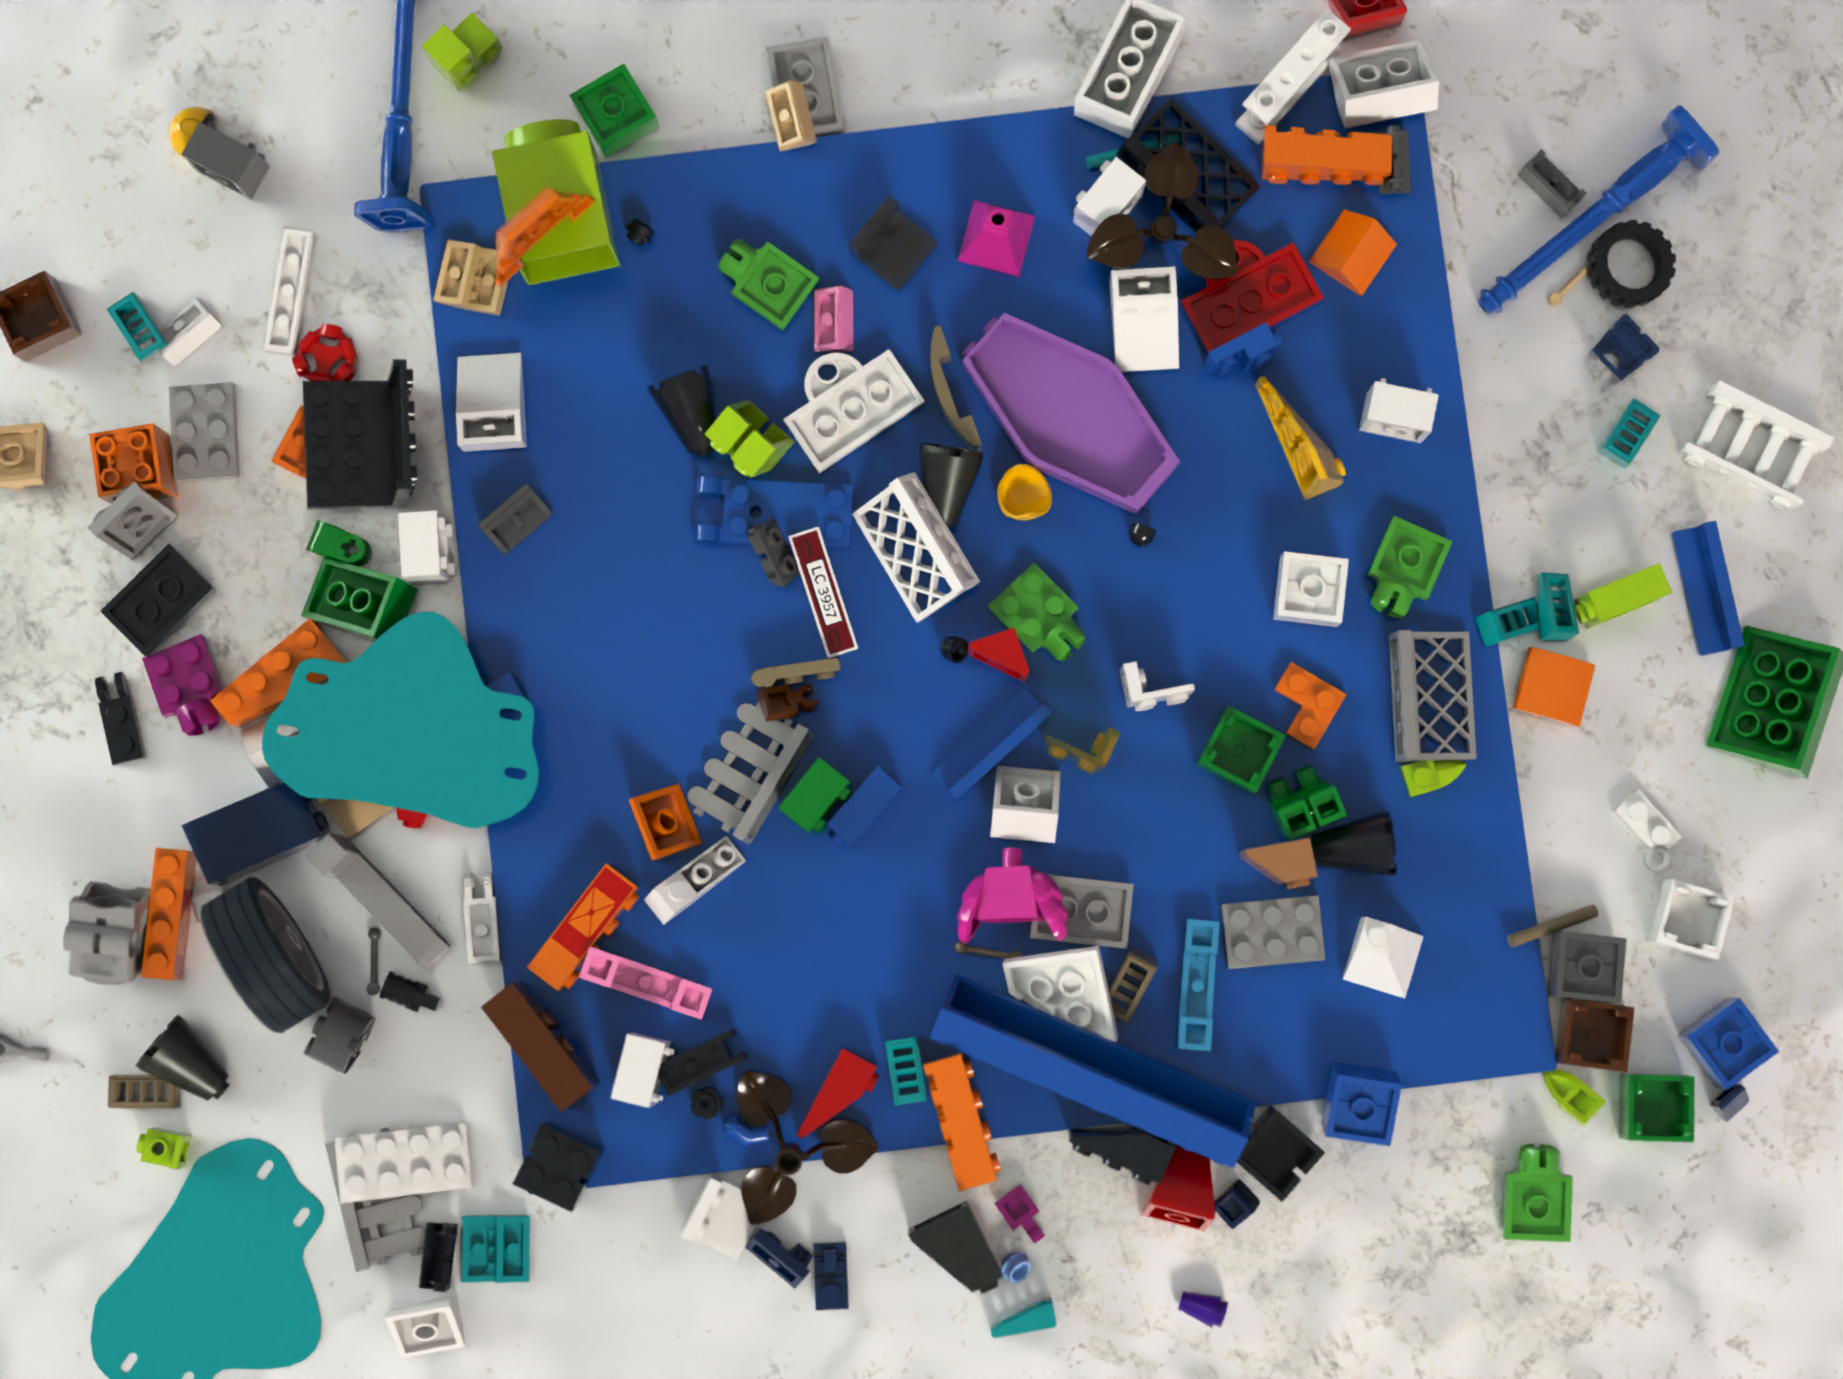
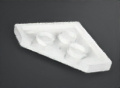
M1099 946L1008 958L1003 961L1002 964L1010 995L1019 1001L1021 999L1036 1009L1117 1042L1119 1036Z

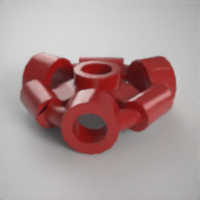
M323 323L319 329L314 332L309 331L297 344L299 349L296 356L292 357L294 368L299 377H304L309 381L352 380L357 372L355 358L358 356L352 339L346 337L342 331L343 328ZM320 337L339 341L337 346H326L320 343ZM307 353L312 354L316 361V370L311 372L305 356ZM341 359L345 360L346 362L332 376L330 371Z

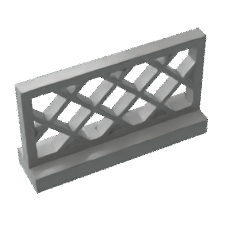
M1398 630L1390 634L1389 651L1395 761L1477 759L1469 631L1411 632V630ZM1435 639H1442V641L1438 644ZM1449 639H1460L1461 653L1455 660L1442 648ZM1414 640H1425L1433 648L1432 652L1424 660L1415 652ZM1436 653L1440 654L1450 664L1441 675L1436 673L1427 664ZM1453 668L1462 676L1463 685L1457 691L1444 680ZM1422 669L1435 680L1426 692L1417 684L1416 675ZM1439 684L1452 696L1442 708L1429 696ZM1424 700L1437 712L1428 724L1418 715V707ZM1455 700L1464 708L1465 716L1459 723L1446 712ZM1440 717H1443L1454 728L1444 740L1431 728ZM1419 725L1423 728V729L1420 731V733H1419ZM1426 732L1439 744L1432 753H1421L1420 739ZM1457 732L1466 740L1467 753H1457L1447 744ZM1442 748H1443V749H1444L1446 752H1448V753H1439V752H1440V751L1442 750Z

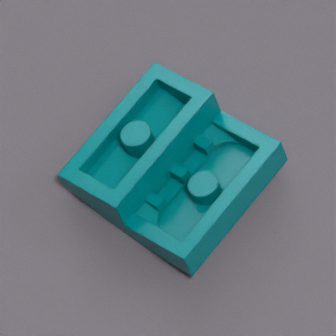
M461 1215L460 1281L462 1283L529 1282L530 1216Z

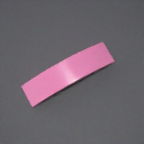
M591 946L588 949L579 974V978L613 988L701 1020L712 992V988Z

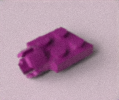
M202 634L142 658L163 717L177 716L182 731L188 736L204 734L202 725L207 724L209 731L219 725V715L210 700L223 690V686L207 641Z

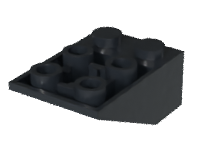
M1135 1126L1070 1129L1068 1133L1069 1142L1072 1143L1074 1151L1087 1157L1094 1153L1103 1159L1102 1163L1117 1171L1124 1167L1131 1171L1134 1179L1146 1185H1150L1151 1181L1160 1183L1176 1149L1173 1142L1154 1137L1149 1132Z

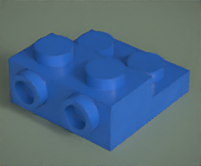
M1264 323L1210 351L1204 362V367L1209 376L1218 372L1219 376L1224 375L1236 368L1235 363L1237 362L1243 372L1249 369L1257 372L1270 364L1269 360L1274 357V354L1279 352L1278 347L1282 346L1281 338L1274 328L1270 330L1267 323Z

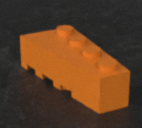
M960 1052L923 1063L958 1190L962 1191L997 1181L995 1173L1000 1172L1001 1169L996 1152L989 1154L986 1141L992 1140L987 1121L980 1122L977 1110L983 1108L978 1089L971 1090L968 1078L973 1077L974 1074L969 1057L962 1059Z

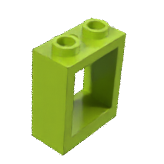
M1660 563L1585 593L1574 600L1576 603L1574 608L1578 621L1581 624L1584 623L1586 629L1653 603L1673 592Z

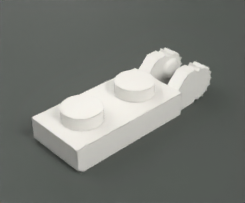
M492 872L484 873L485 898L475 899V880L473 874H464L465 899L463 900L468 964L502 961Z

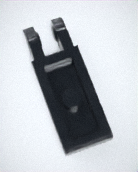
M118 672L114 675L115 686L120 698L112 700L110 699L108 684L104 677L95 678L96 692L100 700L98 704L112 765L115 766L146 758L133 696H130L123 672Z

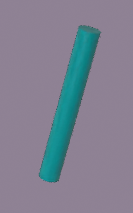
M1165 135L1164 148L1170 143L1180 145L1178 135ZM1158 138L1142 142L1147 148L1158 149ZM1119 148L1086 157L1088 169L1101 167L1106 160L1112 162L1115 157L1122 161L1116 154Z

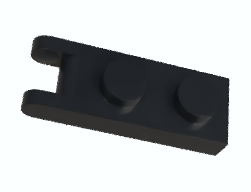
M734 1028L661 1063L658 1077L667 1096L748 1058L745 1052L738 1053L733 1057L725 1042V1039H730L736 1035Z

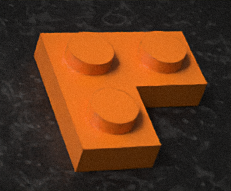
M1293 662L1289 663L1274 689L1277 693L1301 706L1285 734L1311 750L1316 748L1347 695Z

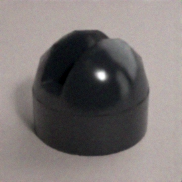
M1133 521L1129 530V536L1133 544L1144 547L1153 541L1157 530Z
M949 636L944 639L943 645L940 646V652L946 660L960 663L967 656L968 643L963 638Z

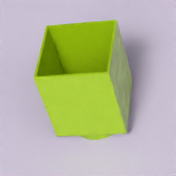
M552 119L529 123L508 132L504 136L505 148L492 151L506 221L545 187L573 194L592 196L596 200L575 221L571 222L567 216L519 258L524 265L519 271L526 283L533 285L621 266L599 158L588 131L580 132L579 124L575 121Z

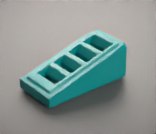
M134 292L107 308V311L139 361L142 362L168 345L140 297ZM137 309L138 313L126 321L123 319L124 316ZM141 318L144 320L143 323L139 324L132 330L129 329L130 325L134 324ZM144 329H150L148 333L137 340L134 338L135 335ZM155 337L157 340L155 343L141 350V344Z
M1632 399L1598 451L1623 468H1626L1640 450L1661 415L1637 399ZM1637 410L1650 420L1647 424L1632 415L1633 411ZM1628 420L1643 429L1642 432H1637L1628 426L1626 422ZM1621 430L1625 431L1626 433L1636 439L1635 442L1633 443L1621 434H1619ZM1618 440L1630 448L1629 451H1624L1615 445L1614 441Z
M1544 572L1538 574V622L1541 641L1566 642L1579 634L1568 574ZM1550 586H1559V591L1551 590ZM1553 599H1559V603H1554Z
M1535 597L1477 616L1476 623L1484 645L1491 646L1538 630V604ZM1523 607H1524L1526 616H1527L1528 621H1529V624H1530L1529 626H1528V624H1527V622H1526L1524 613H1523V611H1522V608H1523Z
M917 1036L885 1041L895 1106L927 1101ZM912 1047L913 1054L894 1057L893 1050ZM914 1060L915 1067L896 1069L895 1063ZM916 1073V1080L898 1082L897 1076ZM914 1086L919 1088L917 1093L900 1095L899 1092L901 1088Z
M1046 1298L990 1327L992 1337L999 1338L1055 1327L1057 1324L1052 1299Z

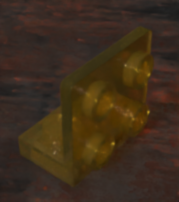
M1110 727L1105 734L1099 732L1090 751L1096 754L1095 756L1047 735L1043 746L1049 748L1047 754L1062 761L1069 757L1078 762L1077 768L1094 775L1096 770L1101 773L1104 770L1121 732Z

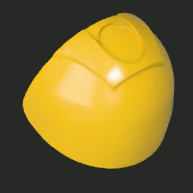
M189 107L181 110L174 116L169 125L168 138L173 150L181 158L185 159L181 154L198 123L203 122L207 115L213 116V111L201 107Z
M1018 464L1011 467L998 484V503L1001 508L1000 510L1007 517L1020 521L1032 520L1045 515L1051 508L1052 494L1049 484L1042 473L1033 466Z

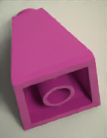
M974 200L958 261L1019 277L1035 216Z

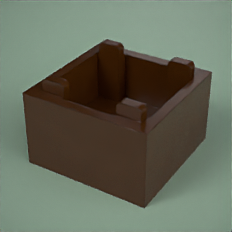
M45 270L0 291V328L13 355L26 362L82 335L56 279Z
M1561 998L1555 1051L1556 1062L1627 1072L1635 1007Z

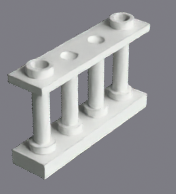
M1326 9L1243 102L1242 105L1247 110L1236 121L1235 125L1260 145L1263 141L1265 125L1277 126L1329 67V58L1339 56L1342 51L1339 43L1351 31V28Z
M1718 380L1710 387L1706 398L1713 401L1714 408L1696 444L1688 442L1680 448L1678 453L1685 456V461L1693 466H1705L1772 499L1771 503L1780 509L1793 510L1801 506L1804 499L1793 493L1812 454H1821L1828 450L1835 437ZM1732 410L1742 415L1741 419L1743 421L1725 458L1722 459L1708 452L1707 449L1726 411ZM1761 424L1771 429L1770 433L1772 435L1754 472L1751 473L1737 466L1736 463L1754 426ZM1789 438L1799 443L1800 451L1781 488L1765 480V477L1783 440Z

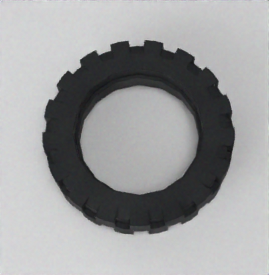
M1628 220L1626 223L1619 222L1613 225L1593 242L1592 250L1588 253L1587 260H1589V265L1587 266V274L1591 275L1592 280L1590 283L1594 289H1598L1600 292L1598 295L1601 298L1611 300V304L1614 306L1625 305V308H1634L1638 305H1646L1659 297L1670 286V279L1675 275L1676 268H1673V263L1676 262L1675 253L1672 254L1670 248L1673 247L1669 239L1665 240L1662 236L1664 233L1657 228L1655 230L1651 227L1652 224L1648 222L1637 223V220ZM1633 240L1641 243L1650 252L1654 260L1655 273L1652 281L1647 286L1640 289H1630L1619 284L1612 277L1608 268V253L1616 242Z

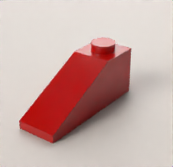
M843 1047L796 1136L803 1139L860 1098L865 1090L871 1092L880 1076L875 1073L877 1065Z

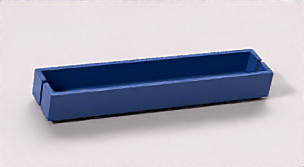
M955 974L929 1036L930 1039L937 1041L942 1046L951 1047L963 1052L975 1060H981L998 1067L1005 1073H1012L1026 1079L1033 1085L1042 1086L1054 1091L1063 1098L1072 1099L1089 1106L1096 1112H1103L1117 1118L1126 1125H1133L1145 1130L1154 1137L1166 1139L1180 1145L1187 1151H1194L1208 1157L1217 1164H1224L1234 1168L1248 1141L1256 1102Z

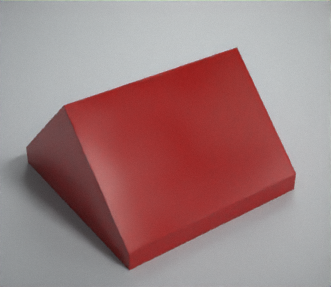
M1328 0L1331 12L1351 28V31L1342 41L1400 27L1407 13V6L1402 0Z
M1015 627L970 643L967 655L1025 683L1029 674V668Z

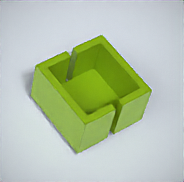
M749 399L728 405L705 433L711 440L710 445L717 452L723 455L728 453L734 461L733 465L736 470L751 478L772 470L795 443L775 423H772L762 435L759 430L769 420V417Z

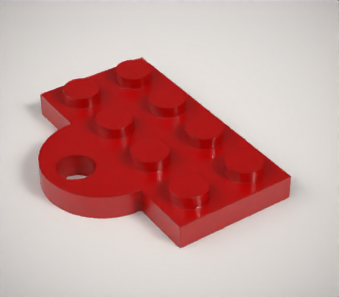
M1233 240L1238 257L1237 273L1232 277L1224 279L1205 278L1206 288L1181 300L1180 304L1207 353L1264 323H1267L1270 328L1323 300L1324 297L1294 242L1265 257L1263 252L1255 245L1247 241Z

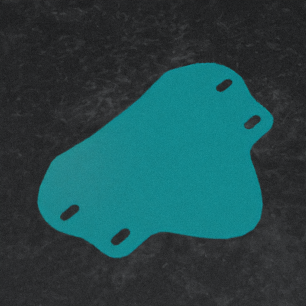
M418 612L401 619L384 632L354 661L341 663L318 658L302 661L293 674L286 697L268 718L262 736V751L268 766L279 779L303 797L356 800L425 813L467 828H479L508 819L523 810L533 798L539 778V768L532 745L533 705L523 696L492 691L486 687L458 629L446 617L435 612ZM312 672L323 674L328 677V682L323 685L307 681L306 676ZM503 708L517 710L521 712L522 717L519 720L505 719L500 716L499 712ZM279 725L296 727L299 733L296 737L280 735L277 733V727ZM508 767L523 769L527 772V776L524 779L510 778L505 775V769Z
M247 1138L229 1142L201 1156L195 1162L174 1204L133 1262L99 1297L95 1305L91 1332L92 1353L97 1366L109 1379H181L188 1371L194 1374V1379H212L215 1374L223 1369H273L289 1367L305 1360L315 1351L320 1339L321 1317L302 1256L305 1246L323 1221L324 1211L317 1198L296 1180L287 1160L280 1151L261 1140ZM271 1160L274 1163L273 1169L264 1180H259L257 1172L265 1161ZM302 1208H308L310 1214L303 1225L299 1228L294 1227L293 1220ZM130 1353H136L137 1361L128 1373H123L120 1369L122 1363Z

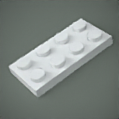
M466 1122L334 1138L340 1204L472 1188Z

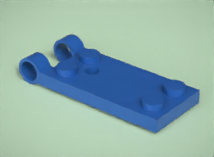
M708 476L697 477L696 494L724 497L723 526L711 524L694 525V542L752 545L747 538L749 535L747 529L755 524L761 526L769 518L773 517L782 532L787 547H791L788 536L819 526L826 549L850 550L853 485L721 479ZM751 508H761V516L759 518L751 517Z

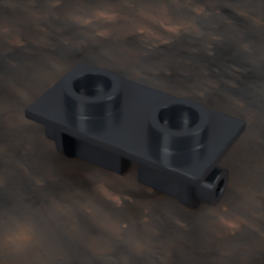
M427 1222L418 1288L434 1289V1291L438 1292L450 1290L458 1224Z

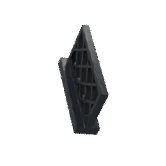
M1172 97L1140 129L1131 135L1116 153L1131 169L1144 178L1148 162L1154 155L1164 149L1163 134L1179 135L1180 145L1185 149V135H1196L1201 140V151H1187L1192 157H1202V172H1198V179H1202L1203 194L1193 193L1187 199H1179L1173 196L1171 209L1195 233L1204 226L1222 227L1261 188ZM1169 109L1179 118V128H1163V115ZM1144 133L1158 134V149L1147 148L1139 138ZM1208 157L1218 158L1223 163L1224 173H1208ZM1208 179L1224 180V195L1209 194ZM1230 180H1240L1249 190L1243 196L1230 195ZM1161 196L1160 198L1166 203L1167 196ZM1209 200L1225 201V214L1219 220L1209 211ZM1231 201L1236 202V203L1231 207Z

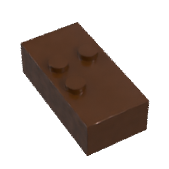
M521 982L510 983L481 1006L488 1018L560 1111L569 1109L600 1085L575 1053V1048L564 1035L562 1036L556 1028L560 1023L549 1009L546 1011L542 1010Z

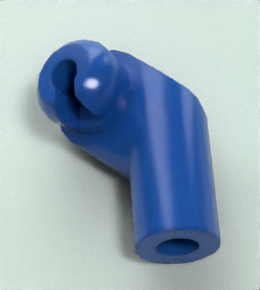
M734 1114L726 1116L723 1120L725 1136L740 1146L770 1141L767 1125L748 1129L741 1124L739 1116Z

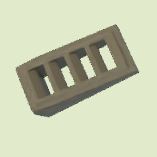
M1130 948L1109 988L1110 999L1114 996L1130 1005L1127 1010L1111 1001L1114 1016L1126 1023L1131 1019L1159 965L1158 961L1134 948ZM1133 962L1148 970L1147 974L1130 966V963ZM1127 973L1142 981L1141 985L1139 986L1124 978V974ZM1121 985L1122 987L1136 993V995L1133 998L1128 994L1118 990L1117 987Z
M110 1075L108 1108H179L180 1088L168 1083L167 1101H161L162 1082L166 1081L153 1075ZM122 1082H126L125 1101H122ZM135 1082H140L139 1101H134ZM149 1082H154L153 1101H148Z

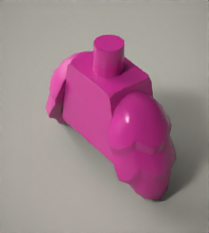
M1020 848L1002 849V867L986 868L985 874L973 879L962 894V905L957 914L958 940L964 944L969 943L982 921L985 923L1046 921L1052 933L1059 941L1067 937L1068 913L1062 902V891L1055 881L1045 873L1038 872L1036 868L1031 866H1022V849Z

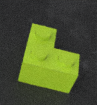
M473 13L453 31L444 24L422 45L431 64L458 91L463 86L471 85L478 76L477 72L486 64L491 65L501 54L500 50L503 49L499 39Z

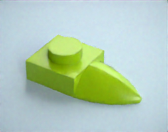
M1461 760L1417 761L1399 768L1408 796L1411 798L1450 784L1462 773L1466 763Z
M1555 1069L1543 1072L1546 1086L1552 1097L1559 1103V1107L1582 1127H1585L1605 1105V1100L1572 1074Z

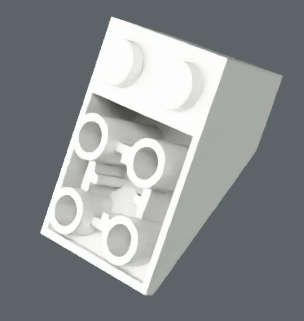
M1175 266L1111 270L1109 285L1115 365L1121 372L1179 369L1178 298Z
M522 353L458 357L456 428L457 445L463 452L527 447Z

